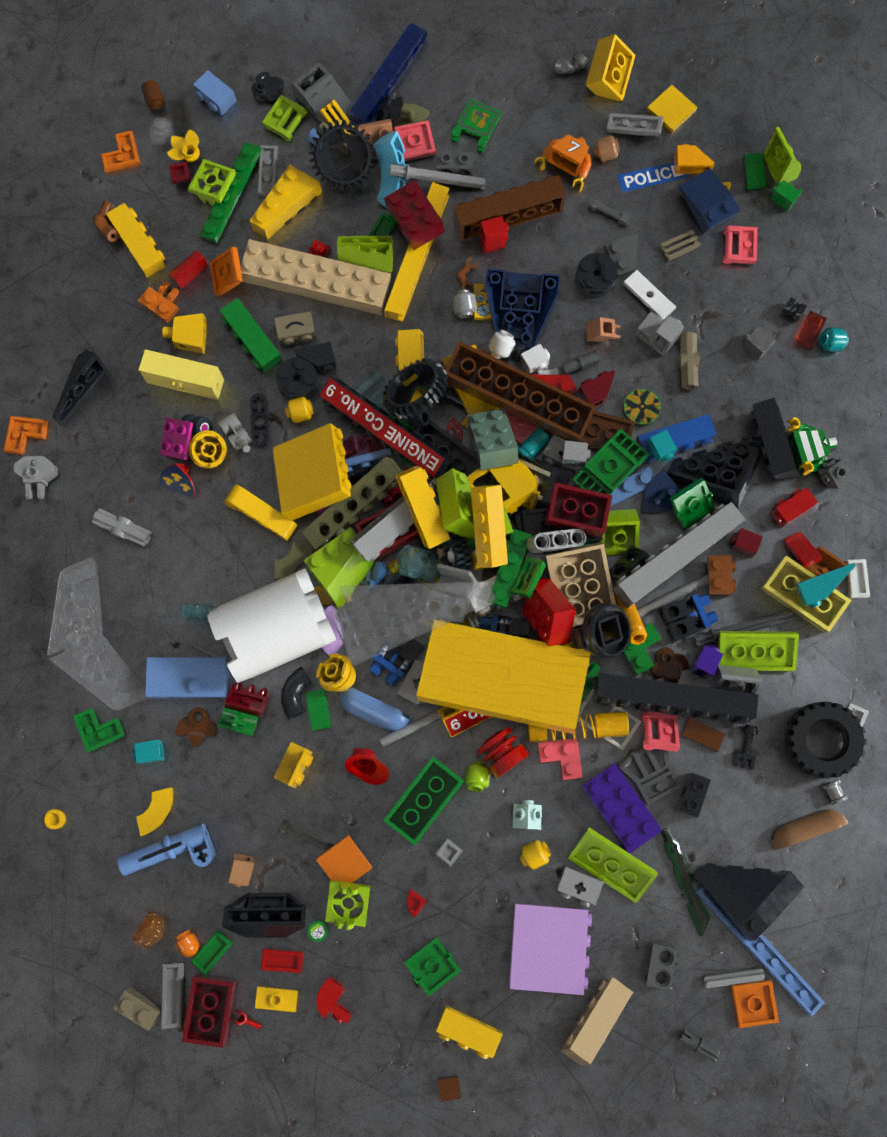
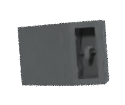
M319 62L292 83L294 96L320 123L324 121L328 124L320 110L334 99L346 116L355 111L354 106L332 75ZM332 106V109L335 111V113L337 114V116H338V117L340 118V120L342 121L341 117L338 115V113L336 112V110H335V109L333 108V106ZM326 110L327 114L335 123V119L333 118V116L330 114L328 110Z

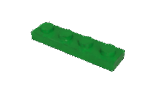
M513 529L507 544L508 564L499 567L488 603L507 609L512 594L511 589L518 577L527 550V540L531 537V534Z

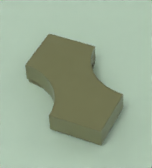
M308 540L293 541L291 551L285 557L274 560L275 580L295 573L304 563V560L313 554V546Z

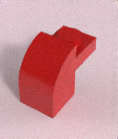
M330 976L317 994L316 1004L318 1011L323 1018H326L328 1013L331 1012L334 1020L341 1024L342 1022L347 1024L352 1017V1013L337 1003L346 987Z

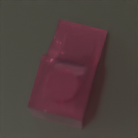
M352 435L342 442L346 451L345 459L386 448L380 443L381 440L379 438H373L369 435Z

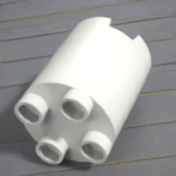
M305 568L209 611L207 617L216 641L223 639L226 649L232 658L227 663V666L237 683L251 679L337 641L317 592L314 591L306 595V593L315 589Z

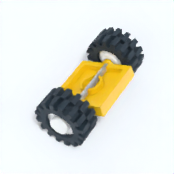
M518 527L512 528V529H515V530L522 531V530L519 529ZM511 534L506 535V546ZM464 537L445 541L444 558L447 560L446 565L470 571L471 565L474 570L487 568L477 567L476 548L469 549L470 545Z

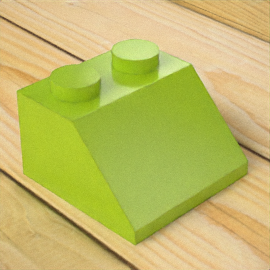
M636 509L609 511L606 532L603 535V540L599 541L604 544L606 555L624 554L631 545L639 548L640 520Z

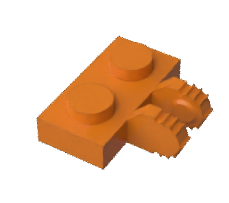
M164 282L159 287L158 292L148 287L138 301L162 320L169 323L179 311L178 306L172 303L178 296L179 290L175 288L171 290L166 299L164 295L169 290L170 284Z

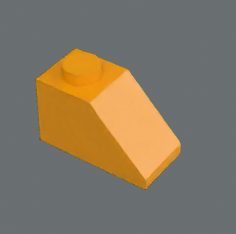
M688 144L677 145L674 154L675 174H700L709 168L713 169L714 161L697 146Z

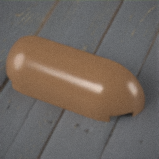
M824 809L782 824L777 828L772 840L773 850L814 838L843 827L849 822L843 814L832 809Z

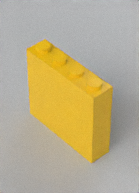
M329 423L273 447L281 513L290 520H295L351 497V483L348 480L347 474L349 469L345 462L346 451L342 443L343 434L333 424Z

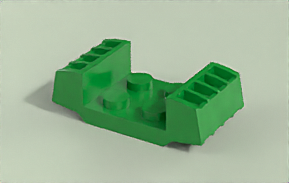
M620 429L572 480L582 489L611 495L635 469L637 470L647 459L649 453Z

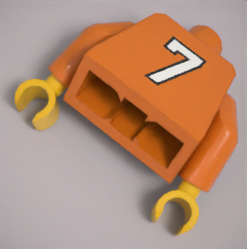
M571 135L552 140L542 152V157L535 159V167L538 163H542L540 171L544 170L546 166L545 160L547 159L548 162L572 176L577 177L578 175V179L573 182L572 189L575 184H579L581 186L580 192L584 185L583 179H586L591 167L590 154L587 153L589 146L583 137L576 139Z

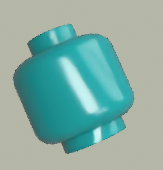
M828 327L819 336V344L825 351L840 352L849 342L847 332L842 328Z

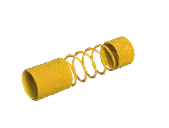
M626 711L595 713L594 725L592 717L588 713L585 719V729L581 716L578 714L584 739H586L588 715L594 738L626 737L629 735ZM528 724L529 742L547 741V728ZM551 729L553 741H555L556 730H554L553 734V730ZM576 729L575 734H573L574 740L576 739ZM562 732L563 740L566 739V732Z

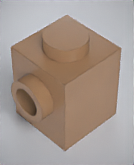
M233 853L228 872V883L235 887L249 886L254 866L253 856Z

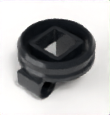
M598 604L587 612L583 625L572 628L571 634L575 649L587 648L596 657L614 658L619 656L627 647L631 630L628 617L619 606L615 604ZM604 637H613L610 640L604 641Z

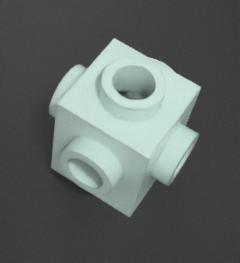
M522 800V804L513 805V828L541 830L542 805H534L532 800Z

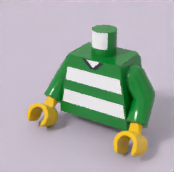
M796 417L787 420L791 424V427H788V431L794 430L788 438L798 470L804 469V476L808 473L817 472L830 455V449L837 447L836 438L834 436L826 438L822 429L817 430L816 427L800 423Z

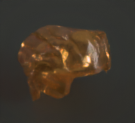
M148 911L141 926L134 935L133 941L144 950L154 945L163 936L164 917Z

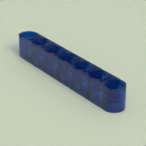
M413 23L408 25L351 109L349 114L351 121L359 125L371 122L376 111L380 109V102L384 96L390 94L427 37L426 30Z

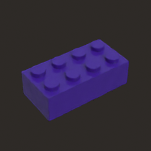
M615 763L580 786L619 844L629 854L662 831Z

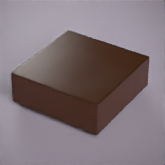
M458 1076L438 1079L441 1102L461 1099Z

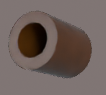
M149 80L141 85L148 108L152 110L161 109L165 101L158 82Z

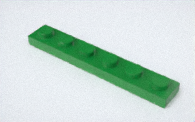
M244 142L232 167L236 171V175L222 202L214 203L199 234L202 239L214 243L218 242L262 152L260 146Z

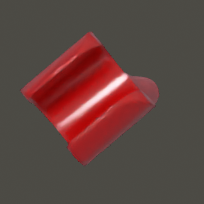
M235 1010L241 1017L238 1020L232 1018V1021L238 1025L248 1024L258 1030L260 1029L261 1024L247 1018L246 1014L242 1011Z

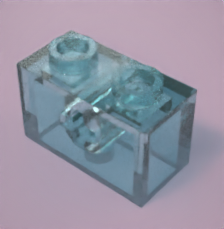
M406 545L396 555L400 575L430 583L440 575L437 569V565L441 564L438 553Z

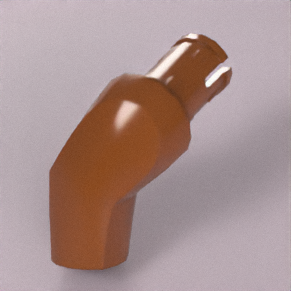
M103 201L98 214L93 216V223L106 239L115 242L119 239L120 235L111 226L106 215L107 212L114 208V205L108 201Z

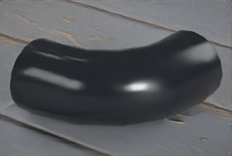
M302 667L296 669L286 679L281 690V705L288 720L294 719L305 711L300 695L302 690L312 682Z

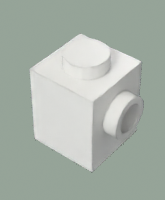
M541 344L525 351L520 357V362L530 375L546 370L550 360L548 350L546 348L543 349Z

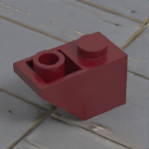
M614 370L610 372L604 371L593 380L587 379L583 381L578 390L582 400L596 407L604 404L614 378Z

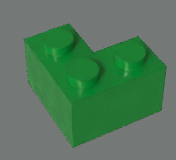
M652 622L644 626L647 632L646 640L638 645L629 642L621 653L633 677L655 666L645 650L661 640Z

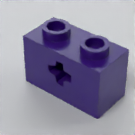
M705 645L697 650L688 671L706 680L714 675L723 654L719 652L717 647Z

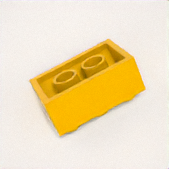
M616 34L598 39L586 86L596 96L623 101L635 54Z

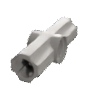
M100 508L93 515V524L110 531L111 534L123 540L128 539L145 547L151 538V531L135 525L134 522L123 516H115Z

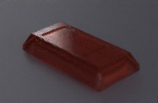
M810 310L795 342L812 350L827 318Z

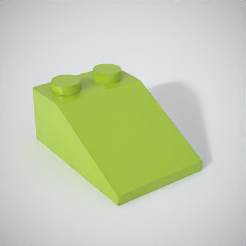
M776 127L763 153V160L775 183L778 181L781 183L783 180L788 183L797 179L801 172V164L796 160L793 149L787 143L780 127Z

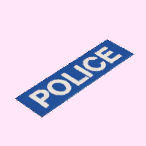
M672 162L617 176L623 193L688 178L689 174H675V164Z

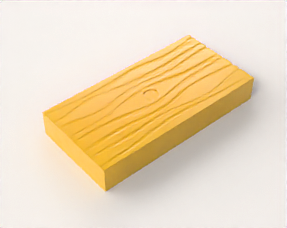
M434 620L416 696L418 701L575 734L591 653L590 651L560 645L548 646L545 642Z

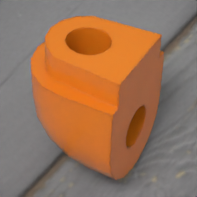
M190 929L174 938L176 941L174 945L182 956L190 958L199 952L200 943L195 933H192Z

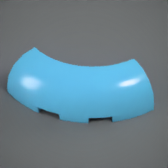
M397 131L387 133L373 145L381 169V187L377 200L385 207L384 198L406 185L405 177L389 175L390 164L408 165L404 161L403 153H405V149Z

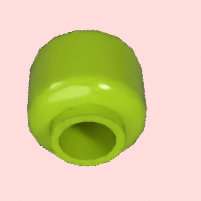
M474 761V764H469L466 767L464 784L469 790L482 792L483 789L489 786L491 771L486 766V763Z

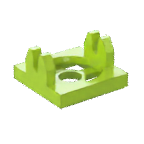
M203 159L188 187V191L198 195L205 204L209 202L213 206L215 202L221 203L236 175V171ZM222 175L225 181L219 180L218 177ZM210 176L216 177V181L211 184L207 183V179ZM200 180H203L206 184L203 190L199 187ZM216 185L221 187L217 192L209 193L211 187Z
M331 880L325 922L336 923L335 926L338 929H341L342 926H346L347 930L353 929L354 926L365 927L371 885ZM339 891L342 894H346L342 898L334 897ZM360 894L363 901H357L353 895ZM345 898H351L354 901V905L351 908L343 905ZM333 904L341 906L344 910L343 917L336 913ZM355 907L362 908V911L357 916L350 918L351 910Z

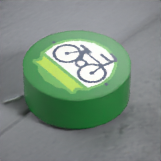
M323 921L312 922L307 931L309 938L314 942L323 941L328 935L327 925Z

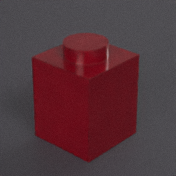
M740 528L737 533H733L730 539V543H732L731 550L752 558L757 554L763 536Z

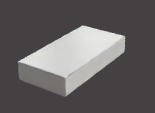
M866 559L846 560V564L855 563L856 565L846 576L849 599L870 597Z

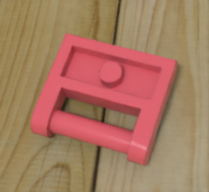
M724 227L725 255L723 256V263L755 264L757 262L758 227ZM733 234L738 235L737 255L732 254Z
M651 711L642 712L641 720L644 722L645 736L643 748L645 750L660 749L678 752L680 741L677 715ZM652 721L657 724L658 739H653Z

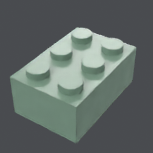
M504 408L467 415L468 433L481 471L518 464V445Z

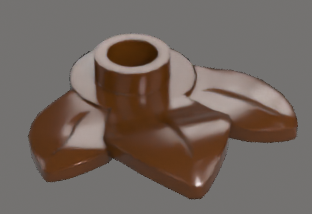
M663 647L656 654L655 666L651 668V672L655 680L664 676L668 682L678 683L681 676L680 670L689 669V663L684 655L675 653L671 648ZM668 654L669 659L665 661L664 655Z
M200 707L192 709L187 717L179 721L176 728V735L188 734V738L194 747L199 746L204 741L205 736L214 737L216 732L214 722L208 719L206 710ZM197 714H201L202 716L200 721H196L195 716Z

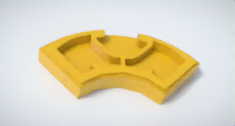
M173 787L152 792V801L149 808L143 814L136 817L140 837L158 829L167 818L173 804Z

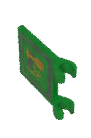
M469 99L458 123L452 130L451 140L457 142L461 132L464 131L480 138L477 150L484 152L488 140L502 115V111Z

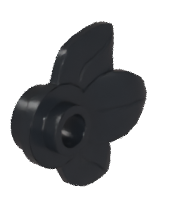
M261 72L256 76V82L252 85L251 91L257 99L266 98L269 101H277L281 95L278 91L283 87L284 81L279 77H270L268 72Z
M386 94L380 102V109L375 113V120L391 119L392 125L396 124L402 117L400 111L403 107V98L397 97L391 100L390 96Z

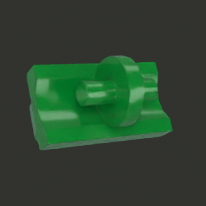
M223 708L218 727L253 736L258 717Z

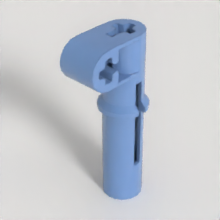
M204 823L172 836L165 835L162 840L117 858V863L122 875L127 876L166 859H175L177 855L189 851L195 865L204 867L214 860L216 853L208 830ZM180 841L182 843L171 849H168L166 851L143 859V856L153 853L157 850L168 847ZM206 843L207 847H205L203 850H195V847H198ZM203 852L207 853L208 856L201 858L200 854Z

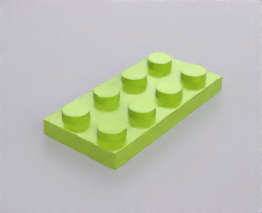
M719 631L718 649L723 654L719 665L757 669V671H796L799 633Z
M590 827L568 856L569 860L635 903L638 902L658 874L657 871Z

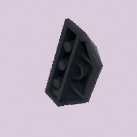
M247 893L231 905L229 904L224 907L222 927L245 938L288 937L305 927L306 906L289 893Z

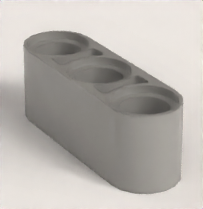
M581 529L539 533L528 538L527 548L532 553L573 549L585 543L586 535ZM572 535L575 536L576 543L572 540ZM555 537H556V538L558 539V541H559V542H558V545H557V544L555 543V541H554V538H555ZM537 539H538V540L540 541V543H541V546H540V547H538L537 544H536V540H537Z

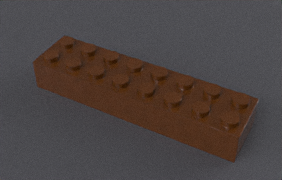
M461 341L458 342L445 368L449 378L446 381L449 385L499 409L504 408L505 412L566 441H581L596 409V406Z

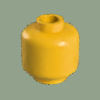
M305 397L289 400L288 407L285 408L287 418H291L294 423L308 421L311 419V415L314 414L310 399L307 400Z
M534 840L522 847L520 860L524 866L528 865L530 869L536 870L549 862L551 853L544 841Z

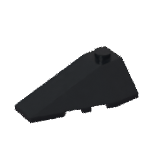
M85 349L75 359L52 417L59 425L66 420L108 369L94 352Z

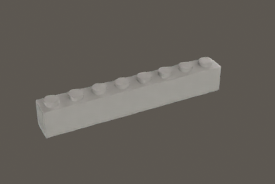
M730 502L726 506L724 504L720 505L714 510V515L711 516L709 513L700 520L702 524L699 526L694 524L687 530V535L683 536V534H680L673 540L674 544L672 546L665 545L659 550L661 554L658 556L653 554L645 560L646 565L635 567L631 571V576L620 578L616 582L617 586L613 591L628 609L742 524L746 519L734 504Z

